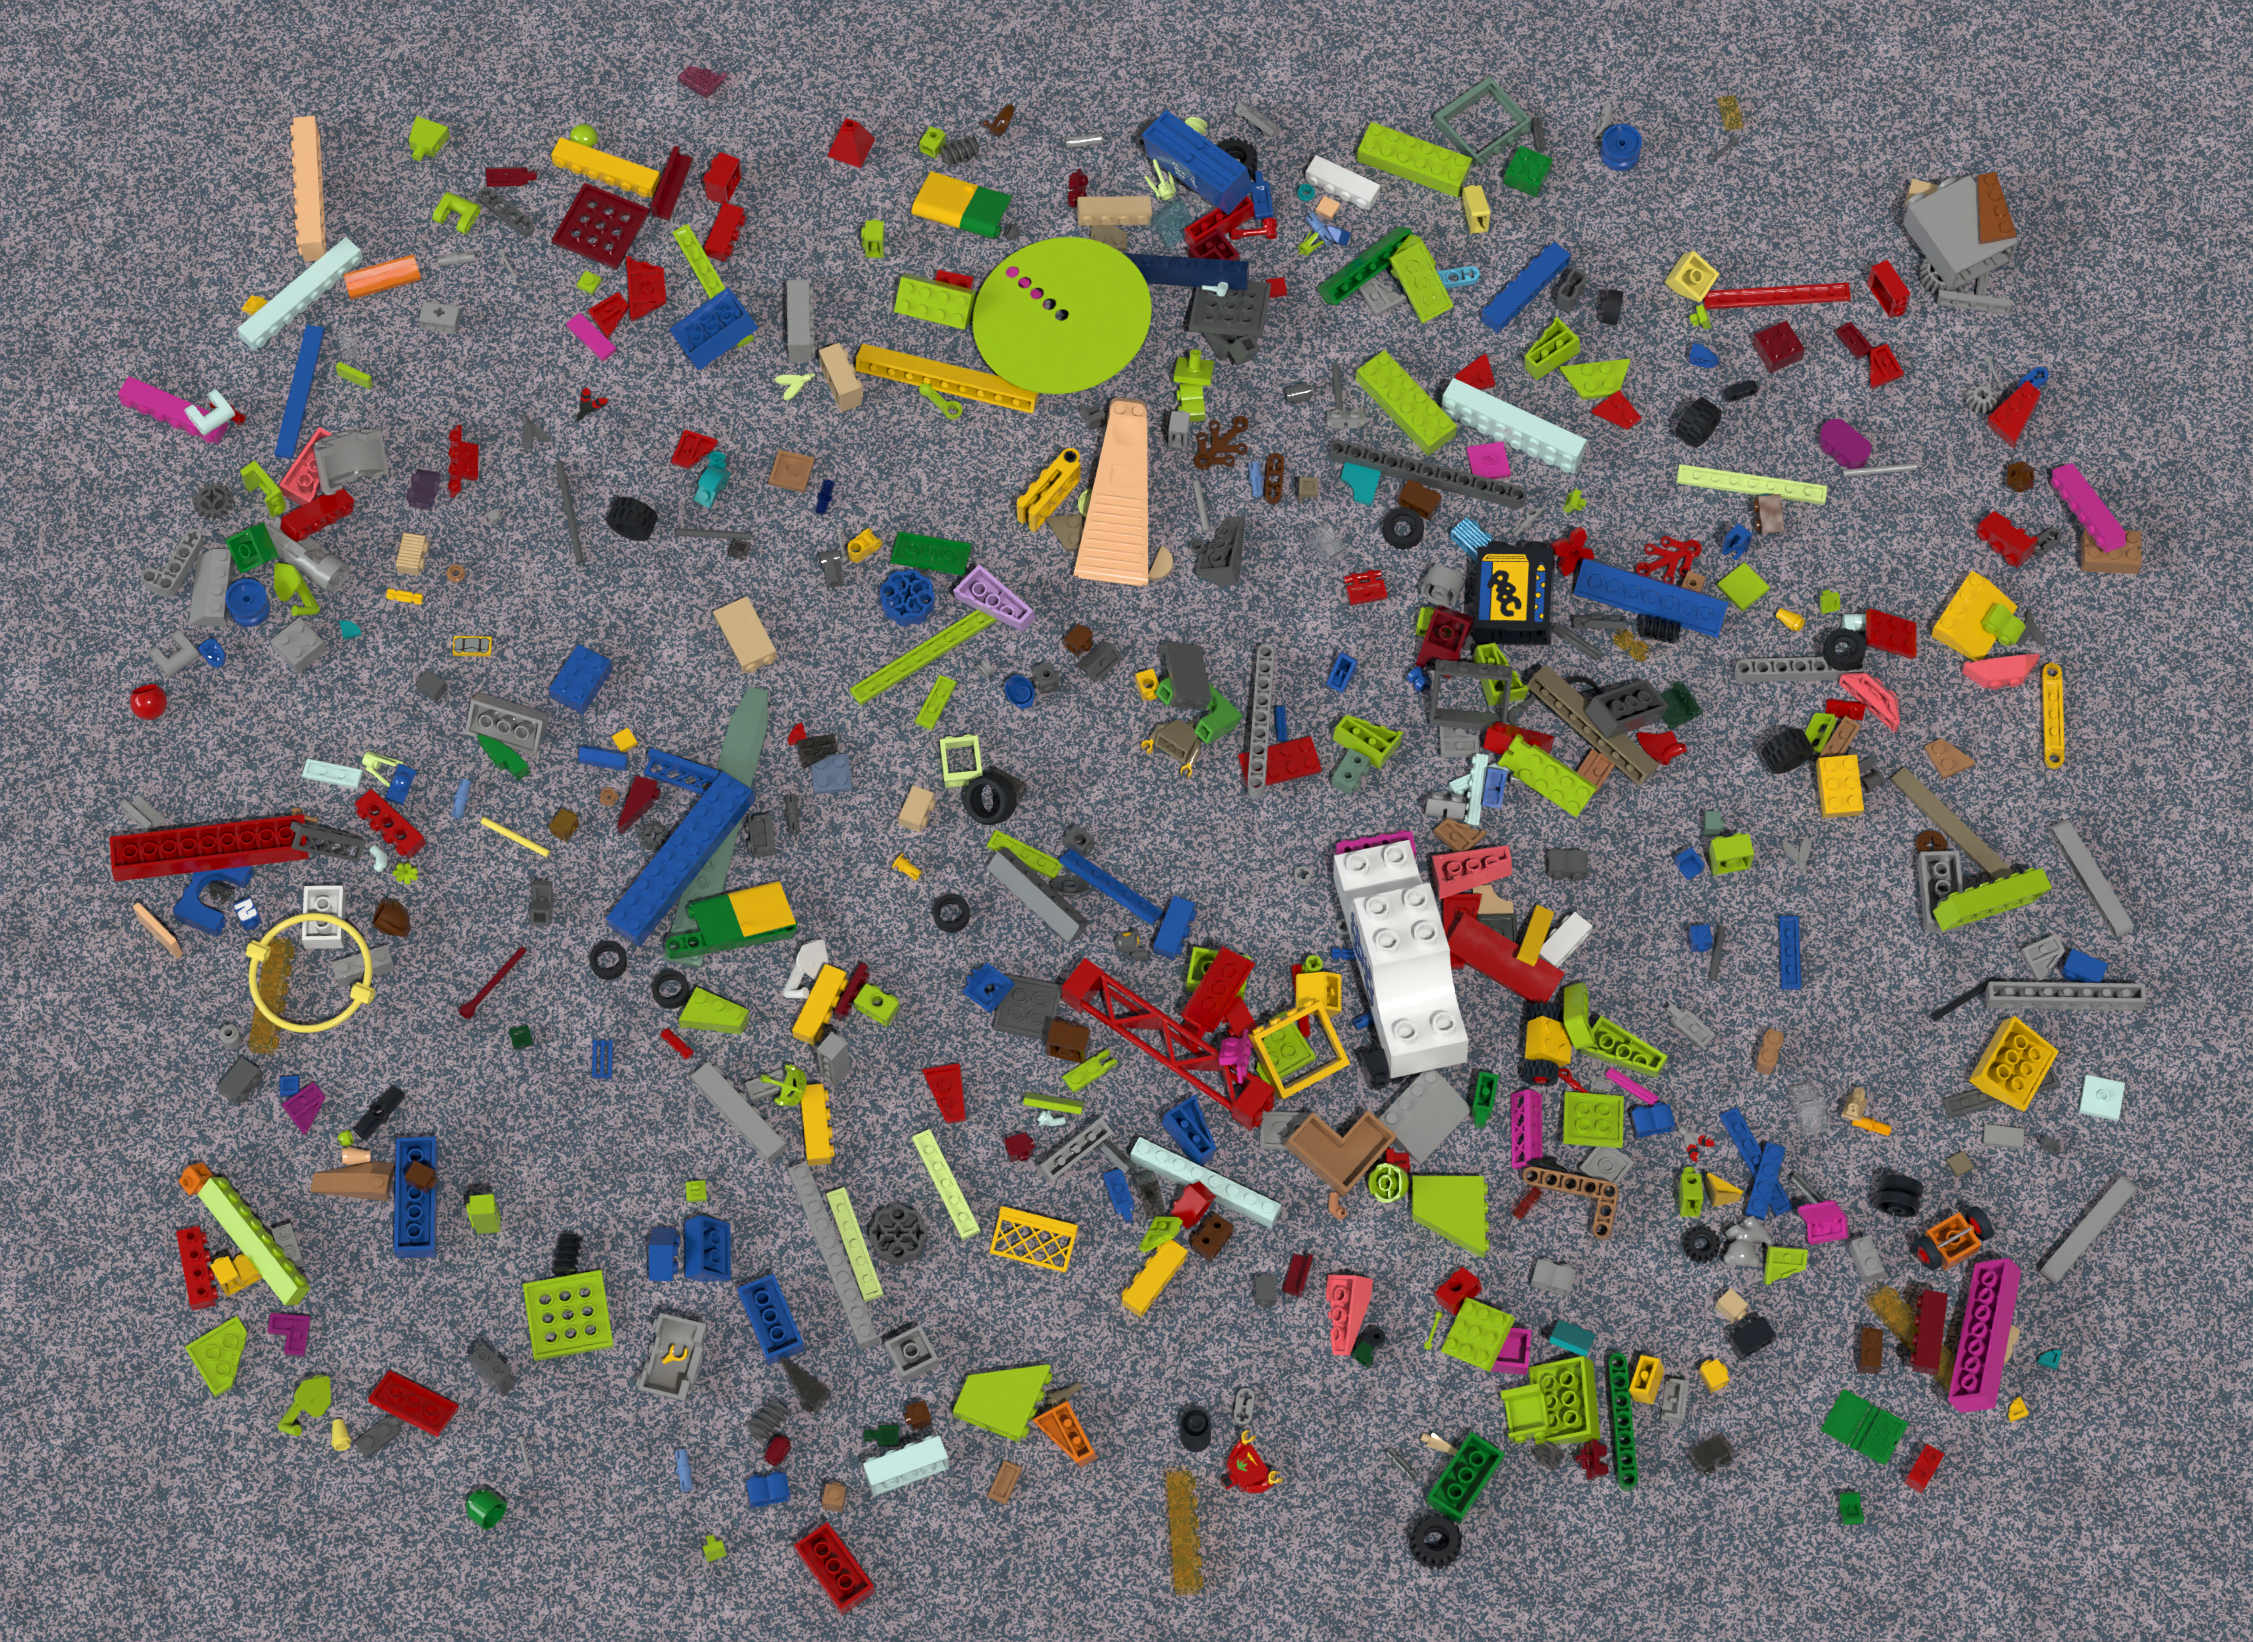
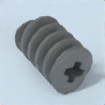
M972 135V140L969 136L966 137L965 142L963 139H959L958 144L953 141L952 147L948 143L945 144V149L939 146L942 159L949 167L952 160L955 164H958V158L965 162V156L969 160L972 159V154L976 158L979 157V145L975 135Z
M770 1401V1407L766 1406L764 1408L765 1413L760 1412L758 1415L759 1419L755 1418L753 1420L754 1425L749 1424L748 1430L753 1438L764 1446L763 1438L770 1440L771 1438L768 1433L776 1434L773 1427L781 1428L782 1426L779 1421H787L784 1415L792 1416L785 1406L776 1401Z

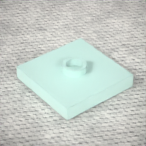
M2086 1075L2079 1113L2118 1121L2125 1083Z

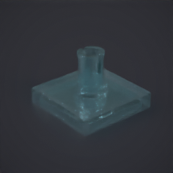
M1179 197L1152 218L1165 247L1169 249L1185 237L1184 229L1194 223L1183 199Z

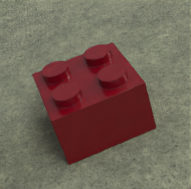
M1787 320L1755 334L1752 343L1770 374L1802 360L1805 348Z

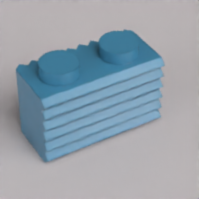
M1468 517L1451 530L1450 538L1476 562L1478 546L1487 547V544L1493 541L1492 536L1488 532L1484 533L1480 529L1479 524L1475 520L1471 521Z

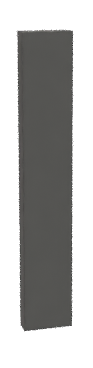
M2053 1067L2049 1068L2035 1094L2059 1087L2060 1084ZM1980 1089L1942 1100L1948 1119L2004 1103L1983 1093Z

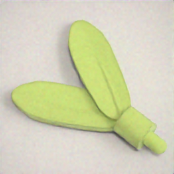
M807 373L803 376L780 375L775 378V381L782 385H791L784 393V400H790L800 391L804 383L810 381L815 374L809 375Z

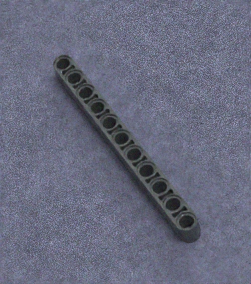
M1334 440L1330 444L1329 456L1336 463L1345 465V462L1379 470L1381 474L1406 481L1410 479L1420 482L1425 486L1514 509H1521L1526 504L1527 491L1518 485L1343 440ZM1371 459H1376L1377 462H1372V461H1370V460H1371ZM1425 473H1430L1431 476H1426V475H1424V474H1425ZM1465 482L1468 485H1461L1460 483ZM1496 492H1503L1504 494L1499 495Z

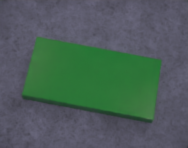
M898 531L891 556V564L914 568L916 566L926 570L930 568L932 571L964 576L972 544Z

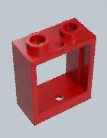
M1888 260L1872 266L1867 286L1889 318L1903 315L1907 308L1911 294Z

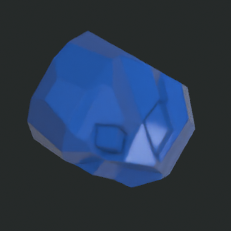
M1693 342L1689 363L1704 368H1715L1719 362L1717 354L1713 353L1709 347H1705L1704 344Z
M214 638L206 640L197 648L200 655L212 667L220 668L225 664L226 654Z

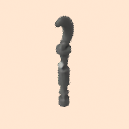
M1534 692L1530 694L1531 696L1524 703L1513 707L1508 712L1507 719L1513 726L1518 725L1515 721V715L1518 712L1528 711V705L1531 702L1534 703V699L1538 698Z

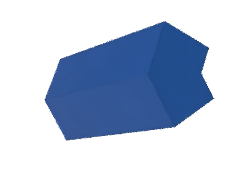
M581 745L578 760L581 764L626 771L629 753Z

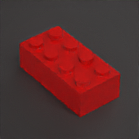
M828 1522L794 1545L796 1554L841 1616L875 1593L874 1585Z

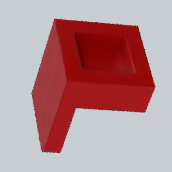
M1386 1149L1385 1162L1399 1165L1406 1173H1410L1409 1154L1394 1153V1149Z

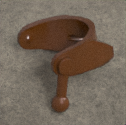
M1012 104L1004 107L992 125L988 120L983 121V125L990 128L989 133L997 137L1003 135L1013 117L1015 107Z

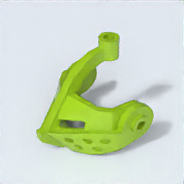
M785 1065L784 1069L787 1071V1076L783 1083L771 1079V1076L762 1074L761 1082L772 1083L782 1087L781 1095L779 1098L775 1097L774 1099L777 1105L793 1107L801 1101L806 1092V1075L803 1070L795 1065ZM793 1078L796 1079V1087L793 1086ZM791 1091H795L790 1097H787Z

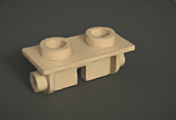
M1862 1087L1855 1088L1853 1095L1849 1094L1841 1116L1847 1117L1850 1120L1861 1121L1868 1099L1864 1098L1865 1090Z

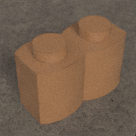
M1769 1029L1765 1033L1756 1061L1757 1072L1771 1075L1774 1071L1784 1040L1782 1032Z

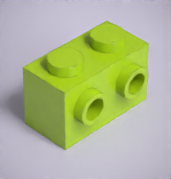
M876 219L866 220L865 227H862L861 231L862 248H865L866 257L884 258V221Z

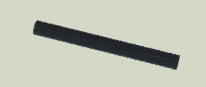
M1996 977L1989 978L1936 1011L1930 1017L1934 1022L1985 991L1989 982H1998Z

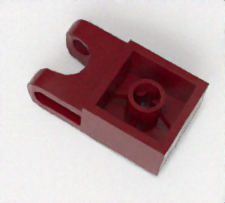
M1439 604L1434 610L1416 666L1424 668L1431 658L1459 662L1475 618ZM1447 627L1450 628L1451 631H1452L1450 634L1447 633V632H1448V629H1446ZM1443 675L1447 679L1452 678V676Z

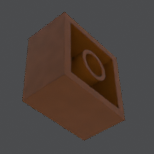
M1062 1020L1052 1021L1046 1042L1047 1056L1079 1064L1085 1063L1091 1044V1030L1082 1025H1069Z

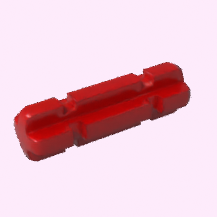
M664 1029L660 1034L661 1038L665 1041L667 1040V1043L675 1051L680 1052L684 1059H689L694 1053L693 1050L689 1047L687 1048V1045L679 1037L674 1036L670 1029Z

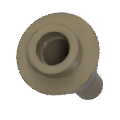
M1076 1382L1069 1388L1048 1394V1406L1053 1409L1068 1401L1073 1394L1082 1389L1081 1385Z

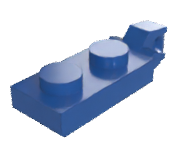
M1262 171L1255 172V182H1251L1255 220L1273 218L1270 185L1268 181H1263Z
M1117 1169L1104 1173L1103 1178L1117 1215H1123L1125 1224L1133 1222L1131 1211L1135 1210L1134 1202L1123 1171Z

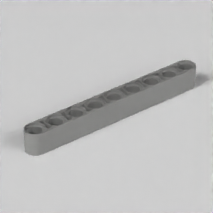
M1267 643L1260 645L1257 650L1248 771V794L1254 799L1263 797L1266 787L1275 663L1274 647Z

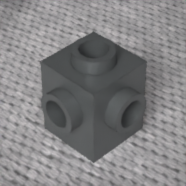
M1051 661L1033 667L1034 678H1032L1035 689L1039 688L1041 694H1050L1059 688L1061 677L1058 670H1054Z

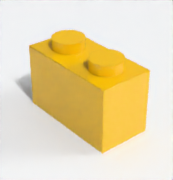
M1640 1356L1629 1389L1634 1401L1654 1404L1665 1371L1659 1358Z

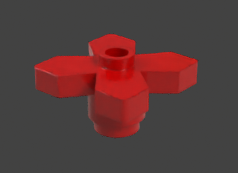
M1580 526L1571 531L1570 538L1558 539L1551 544L1554 554L1562 557L1558 568L1560 574L1565 577L1574 572L1577 560L1583 562L1584 558L1591 560L1595 558L1592 549L1583 546L1587 539L1585 529Z

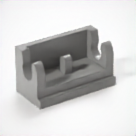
M1670 1378L1669 1381H1666L1661 1421L1683 1424L1689 1380Z

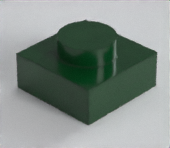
M528 1025L509 1030L514 1050L533 1045Z

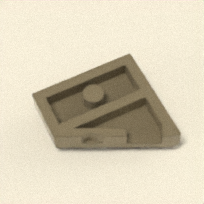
M1082 514L1046 517L1047 525L1053 530L1054 535L1062 543L1065 551H1079L1083 534Z

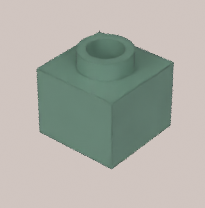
M1705 811L1704 836H1719L1720 831L1724 830V819H1721V812Z

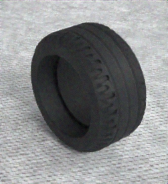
M992 773L979 776L966 789V809H968L967 811L970 816L980 824L994 825L1002 823L1012 816L1016 808L1017 794L1015 793V788L1002 775ZM986 784L993 786L1000 797V807L995 815L988 812L982 802V791Z

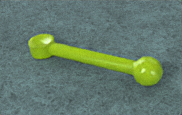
M1437 1311L1435 1313L1436 1319L1434 1321L1430 1336L1428 1338V1341L1424 1344V1348L1426 1350H1430L1432 1348L1431 1342L1434 1333L1436 1331L1439 1319L1443 1317V1314L1440 1311Z

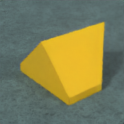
M1708 1172L1705 1184L1713 1207L1740 1201L1743 1194L1742 1190Z

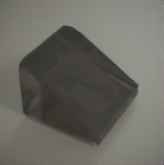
M733 539L727 550L728 556L746 561L752 544Z

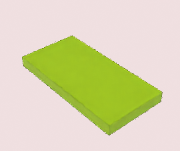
M1422 241L1389 258L1422 324L1454 307Z

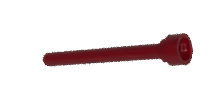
M520 947L470 1003L463 1004L458 1009V1012L464 1018L470 1020L475 1015V1008L526 953V948Z

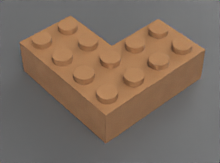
M1367 1110L1342 1138L1312 1112L1287 1140L1284 1147L1344 1198L1394 1142L1397 1135Z

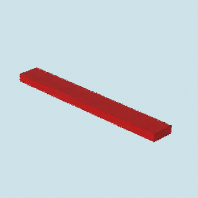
M1848 282L1712 290L1707 292L1703 301L1705 309L1709 310L1845 302L1851 300Z

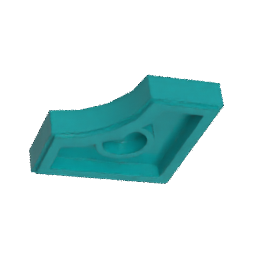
M1345 462L1340 481L1346 483L1352 489L1354 502L1372 506L1381 471Z

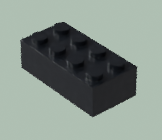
M1384 1048L1362 1055L1361 1071L1369 1090L1373 1088L1381 1090L1387 1083L1393 1082V1084H1398L1407 1076L1415 1078L1422 1073L1390 1078Z

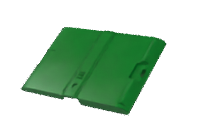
M1843 1389L1821 1431L1886 1466L1909 1423L1883 1409H1878L1871 1405L1870 1402Z

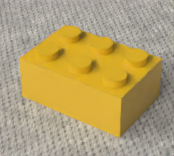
M1857 755L1819 758L1816 762L1823 819L1861 815L1864 811Z

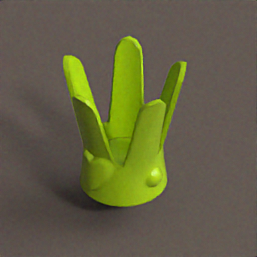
M1310 230L1304 242L1298 245L1299 255L1303 253L1305 256H1308L1314 249L1324 243V241H1320L1311 246L1318 237L1317 232L1307 240L1311 233Z

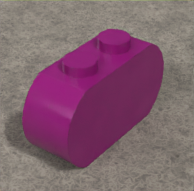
M1831 419L1823 425L1819 437V445L1825 454L1833 456L1840 466H1845L1847 469L1863 468L1867 464L1871 453V443L1842 419Z

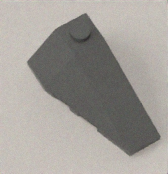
M1244 516L1225 518L1216 532V538L1208 544V550L1199 558L1196 569L1197 575L1218 586L1238 585L1242 561Z

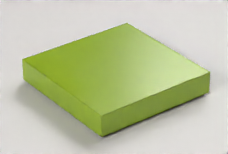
M1745 562L1717 583L1716 586L1741 612L1770 590V587Z

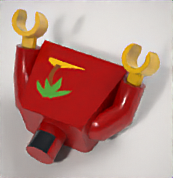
M1250 1430L1242 1433V1439L1233 1447L1227 1459L1226 1470L1229 1475L1223 1478L1221 1483L1226 1490L1236 1485L1241 1493L1262 1494L1271 1488L1274 1483H1282L1283 1478L1276 1480L1275 1476L1280 1472H1270L1252 1444L1248 1445V1442L1255 1441L1256 1435L1248 1439L1247 1434Z

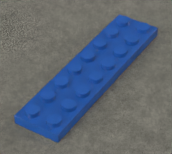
M1588 558L1583 559L1573 593L1577 596L1645 616V613H1647V617L1654 615V618L1658 619L1660 616L1664 622L1668 618L1670 624L1676 620L1677 626L1682 622L1681 627L1717 638L1729 601Z

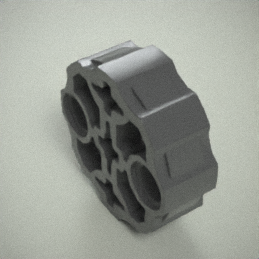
M893 1205L887 1210L879 1211L875 1215V1220L869 1229L870 1243L873 1246L875 1255L880 1260L890 1262L894 1266H903L907 1262L916 1261L922 1255L925 1244L928 1243L927 1227L923 1222L922 1215L917 1210L908 1209L904 1205ZM899 1213L904 1215V1217L899 1220L894 1218V1216ZM878 1230H880L881 1233L879 1240H877L876 1237ZM918 1230H920L921 1233L919 1240H917L916 1237ZM897 1233H901L899 1238L896 1237ZM896 1251L903 1252L901 1257H895L893 1254Z

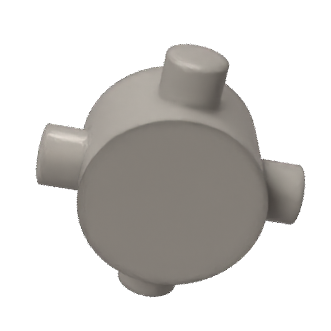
M497 509L486 513L490 524L502 519Z

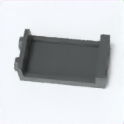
M1166 641L1159 655L1160 659H1164L1167 662L1173 691L1170 706L1206 710L1212 697L1201 646Z

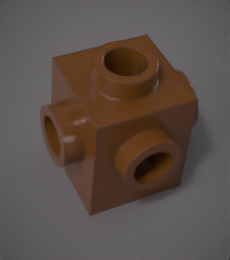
M2024 461L2008 465L2007 486L2019 493L2032 489L2034 468Z

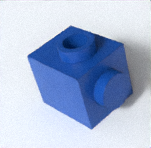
M1710 925L1690 926L1688 938L1691 953L1711 950L1713 940Z

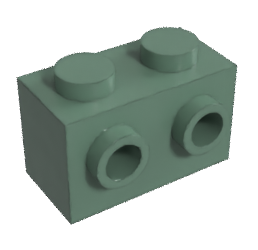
M1350 748L1333 775L1331 786L1350 796L1354 791L1357 792L1361 787L1362 777H1367L1371 770V766H1369L1370 758Z

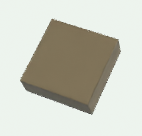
M1964 1151L1946 1160L1956 1178L1974 1168Z

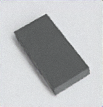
M1110 1140L1103 1141L1098 1146L1124 1173L1133 1172L1137 1168Z

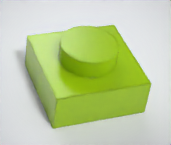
M585 270L576 285L577 288L593 295L602 282V278Z

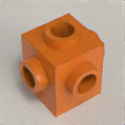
M202 1162L187 1167L178 1182L188 1195L191 1196L198 1194L208 1179L214 1176Z

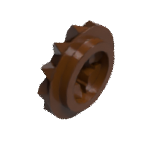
M1925 831L1917 838L1916 847L1919 853L1932 852L1929 846H1926L1929 845L1931 839L1933 845L1936 846L1932 851H1946L1947 849L1945 838L1936 831Z

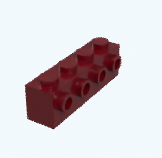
M1924 1289L1922 1295H1918L1916 1307L1920 1309L1919 1315L1916 1314L1914 1326H1917V1334L1914 1333L1912 1338V1345H1915V1351L1911 1352L1909 1364L1913 1365V1372L1936 1375L1939 1370L1948 1293Z

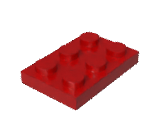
M1870 608L1866 611V645L1914 659L1917 657L1916 622Z

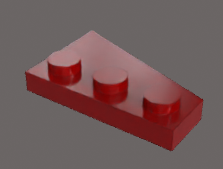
M960 1063L921 1069L946 1123L966 1121Z

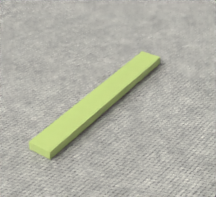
M1679 464L1677 483L1754 495L1764 493L1770 495L1781 494V499L1825 505L1827 486L1681 464Z

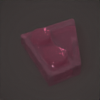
M688 66L678 76V82L707 99L727 79L728 73H711V69H699L698 67Z

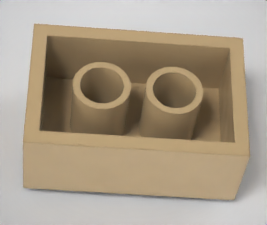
M840 343L819 350L821 370L840 411L844 412L862 405L861 398H863V393L861 389L863 387L860 379L855 378V368L847 360L849 356L846 349H842Z

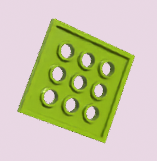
M602 1270L523 1284L534 1361L614 1347ZM583 1289L591 1291L590 1295L586 1298L579 1295ZM564 1292L571 1294L570 1299L567 1301L560 1299V1295ZM543 1296H549L551 1301L549 1304L543 1305L540 1303V1299ZM589 1307L594 1310L591 1316H584L582 1314L585 1308ZM566 1311H571L574 1313V1316L570 1320H565L563 1314ZM546 1315L554 1317L551 1323L543 1322V1318ZM590 1326L597 1329L593 1335L585 1333L586 1329ZM569 1330L577 1332L576 1336L572 1339L565 1336ZM553 1333L557 1338L554 1342H547L546 1336Z

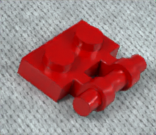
M1371 569L1365 573L1357 574L1355 572L1343 577L1345 584H1353L1346 588L1350 606L1387 599L1388 595L1384 580L1375 579L1382 577L1381 570L1373 571ZM1369 580V582L1359 584V581Z

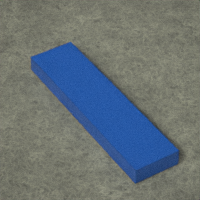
M1779 916L1781 990H1801L1799 916Z

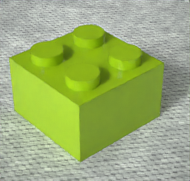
M1736 833L1726 838L1719 836L1711 840L1707 856L1713 876L1751 868L1754 850L1749 833Z

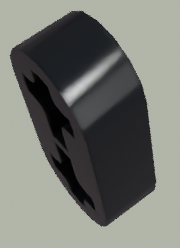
M1750 380L1728 387L1723 391L1727 402H1733L1755 395L1759 388L1756 381Z

